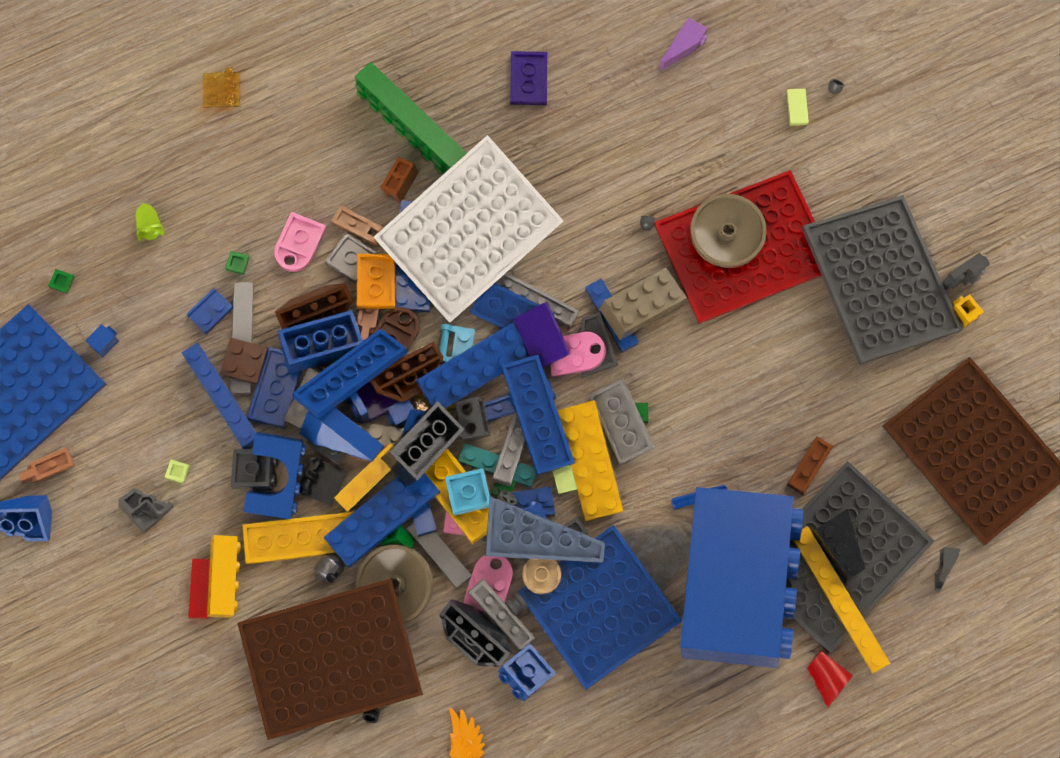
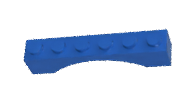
M197 342L181 353L243 449H251L256 431Z

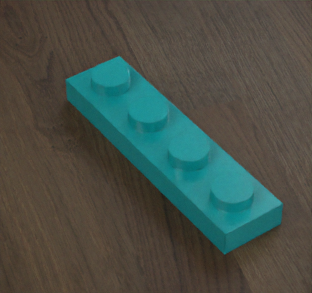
M465 443L458 462L475 469L483 468L484 472L494 475L500 455ZM519 462L513 480L518 484L531 488L536 476L535 468Z

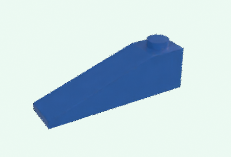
M335 407L319 419L310 411H307L299 432L301 436L316 446H323L336 452L347 453L350 456L373 462L384 448V445Z
M47 495L25 496L0 501L1 532H5L6 536L13 537V535L24 537L26 541H49L52 509Z

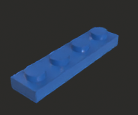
M602 278L585 287L598 312L604 300L612 297ZM601 313L602 319L621 353L638 345L639 342L634 333L619 340Z

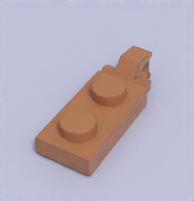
M359 309L357 325L363 341L376 329L379 309Z
M64 448L31 462V465L27 466L28 470L18 475L23 484L29 481L36 483L73 468L75 464L68 448Z

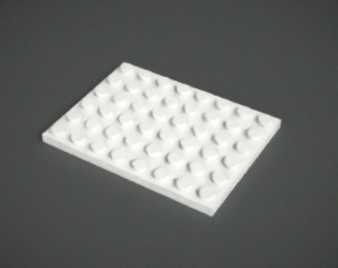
M487 135L377 233L374 238L449 322H452L564 221Z

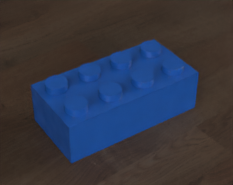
M352 310L278 330V340L290 374L338 360L363 342Z

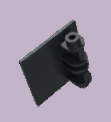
M311 457L300 481L299 493L332 506L335 500L334 497L338 494L347 471L324 462L320 457Z

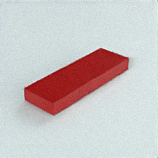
M192 559L189 619H209L207 617L210 559Z

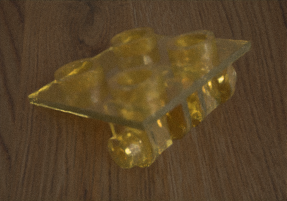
M228 67L224 72L203 73V108L240 106V72H235L233 68Z

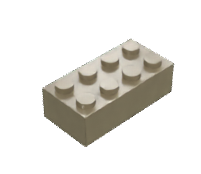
M665 267L604 300L599 310L619 340H622L680 308L687 297Z

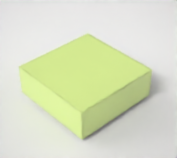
M170 460L164 478L184 484L190 465Z

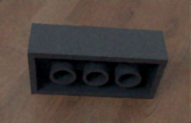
M437 401L424 411L381 459L409 486L429 469L463 432L464 428Z

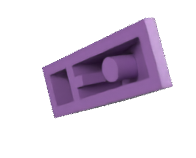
M688 18L662 58L660 69L663 70L693 53L699 45L703 46L708 37L706 35L707 28Z

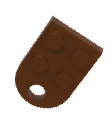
M397 307L385 313L372 335L379 329H382L406 347L408 351L418 335L419 320L411 310ZM402 315H407L410 317V320L402 322L399 318Z

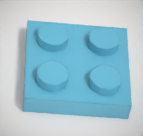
M483 468L445 477L454 516L489 508L490 495Z

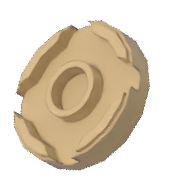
M529 559L523 567L522 579L528 590L535 594L543 595L557 588L562 573L559 564L555 560Z

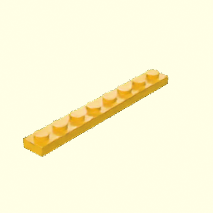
M808 526L803 528L800 541L793 540V542L800 549L806 564L873 674L889 665L890 662Z

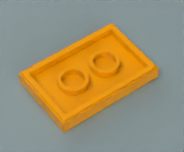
M357 254V309H395V261L389 254Z

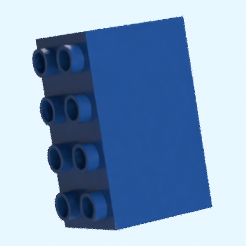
M696 487L680 646L682 658L778 668L780 658L790 659L793 629L782 628L783 618L794 619L797 589L786 588V579L797 580L800 549L789 548L790 540L800 541L803 523V509L793 508L794 496Z

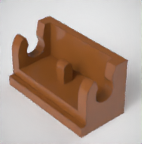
M400 157L396 159L380 187L387 197L391 195L397 202L401 203L419 173L415 164Z

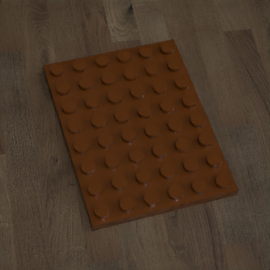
M971 357L967 358L882 426L983 546L1060 484V460Z
M392 578L237 623L267 740L423 695Z

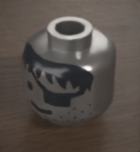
M332 554L329 556L323 555L313 567L316 573L314 577L323 584L325 582L333 583L343 571L342 562Z

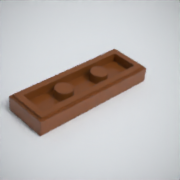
M816 436L787 483V486L804 495L833 446Z

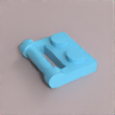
M441 324L440 330L442 335L439 350L444 357L443 364L473 346L475 329ZM449 333L455 334L451 357L446 356Z

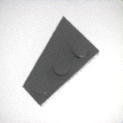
M600 311L582 317V332L597 334L606 346V356L602 364L593 370L582 372V378L616 367L618 363ZM594 345L591 348L593 354H597L601 350L600 345Z

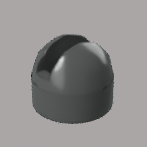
M831 79L828 85L829 92L832 94L840 93L844 87V84L837 79Z
M641 216L640 226L646 231L651 230L655 225L656 218Z

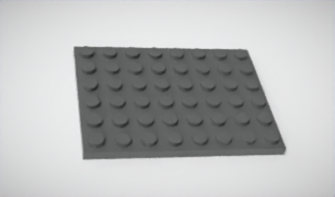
M904 195L802 227V231L859 365L963 330Z
M848 461L802 508V529L808 526L811 532L848 509L865 569L847 582H844L832 563L831 565L863 618L934 542L925 531ZM790 540L789 548H797L793 540ZM800 553L797 580L786 579V588L797 589L793 620L830 654L849 633Z

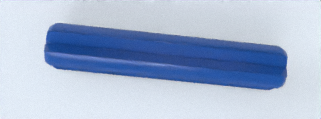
M723 484L712 487V489L727 490V487ZM696 492L672 498V507L678 509L695 504Z

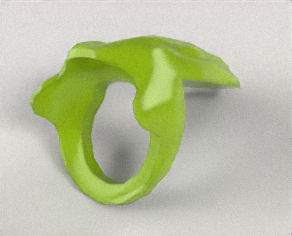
M142 203L135 213L138 240L141 241L142 238L154 240L158 235L164 236V227L160 224L156 210L151 205Z

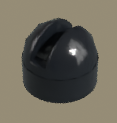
M378 708L363 713L362 718L368 723H377L380 712Z

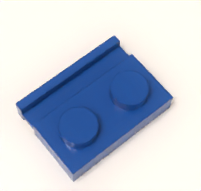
M213 288L186 315L207 335L233 310V306Z
M551 486L512 493L517 499L516 507L523 509L525 504L535 501L536 504L541 503L546 517L555 515Z

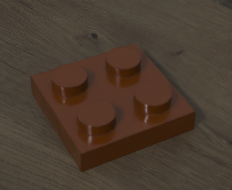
M230 338L220 375L258 385L268 347Z

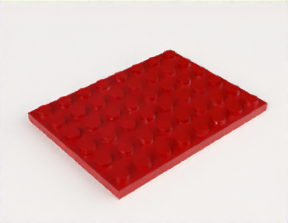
M791 170L729 193L742 196L754 203L761 211L766 223L764 245L759 254L745 265L734 268L719 267L707 262L698 254L691 240L690 227L694 213L700 205L654 222L656 231L698 324L822 276L802 231L804 225L814 223L815 220Z

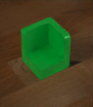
M402 526L398 527L382 541V546L403 545L413 548L414 538Z

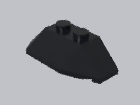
M451 599L439 614L442 619L446 639L475 665L500 667L511 654V649L504 632L474 606Z

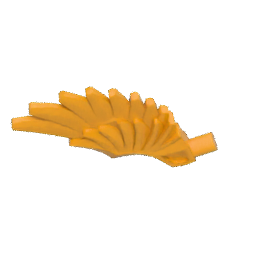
M449 708L453 726V733H450L451 751L449 756L451 758H480L484 754V751L481 749L485 746L484 743L480 744L483 738V734L478 736L480 726L477 725L475 728L474 717L470 718L468 724L462 709L460 710L459 719L456 712Z

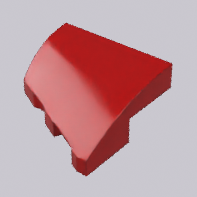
M822 651L818 652L807 667L827 707L832 704L853 677L851 673Z

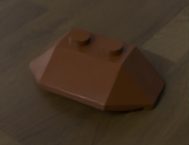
M347 283L325 285L290 299L278 308L275 314L281 328L286 329L347 312L353 299Z
M432 342L397 360L370 380V383L378 394L404 403L422 393L416 380L442 365L444 357L435 342Z

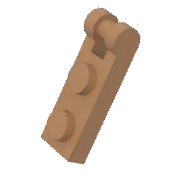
M340 206L331 221L332 224L378 247L379 243L374 236L383 227ZM371 230L375 231L374 236L369 235Z

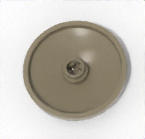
M720 194L707 199L697 208L692 218L690 235L694 248L703 259L719 267L734 268L749 263L759 254L766 239V223L761 211L750 200L735 194Z
M386 545L372 551L359 567L356 577V588L392 578L404 623L414 620L426 609L433 593V576L428 563L417 551L403 545Z

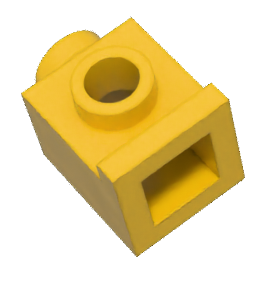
M970 294L965 298L961 296L953 302V309L963 323L964 328L979 318L984 312Z

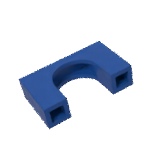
M259 432L255 434L252 454L280 460L287 468L288 483L284 489L275 493L248 490L244 512L291 519L293 514H296L298 503L295 502V495H299L301 486L297 482L298 476H302L303 464H300L301 456L305 457L306 445H303L304 439Z

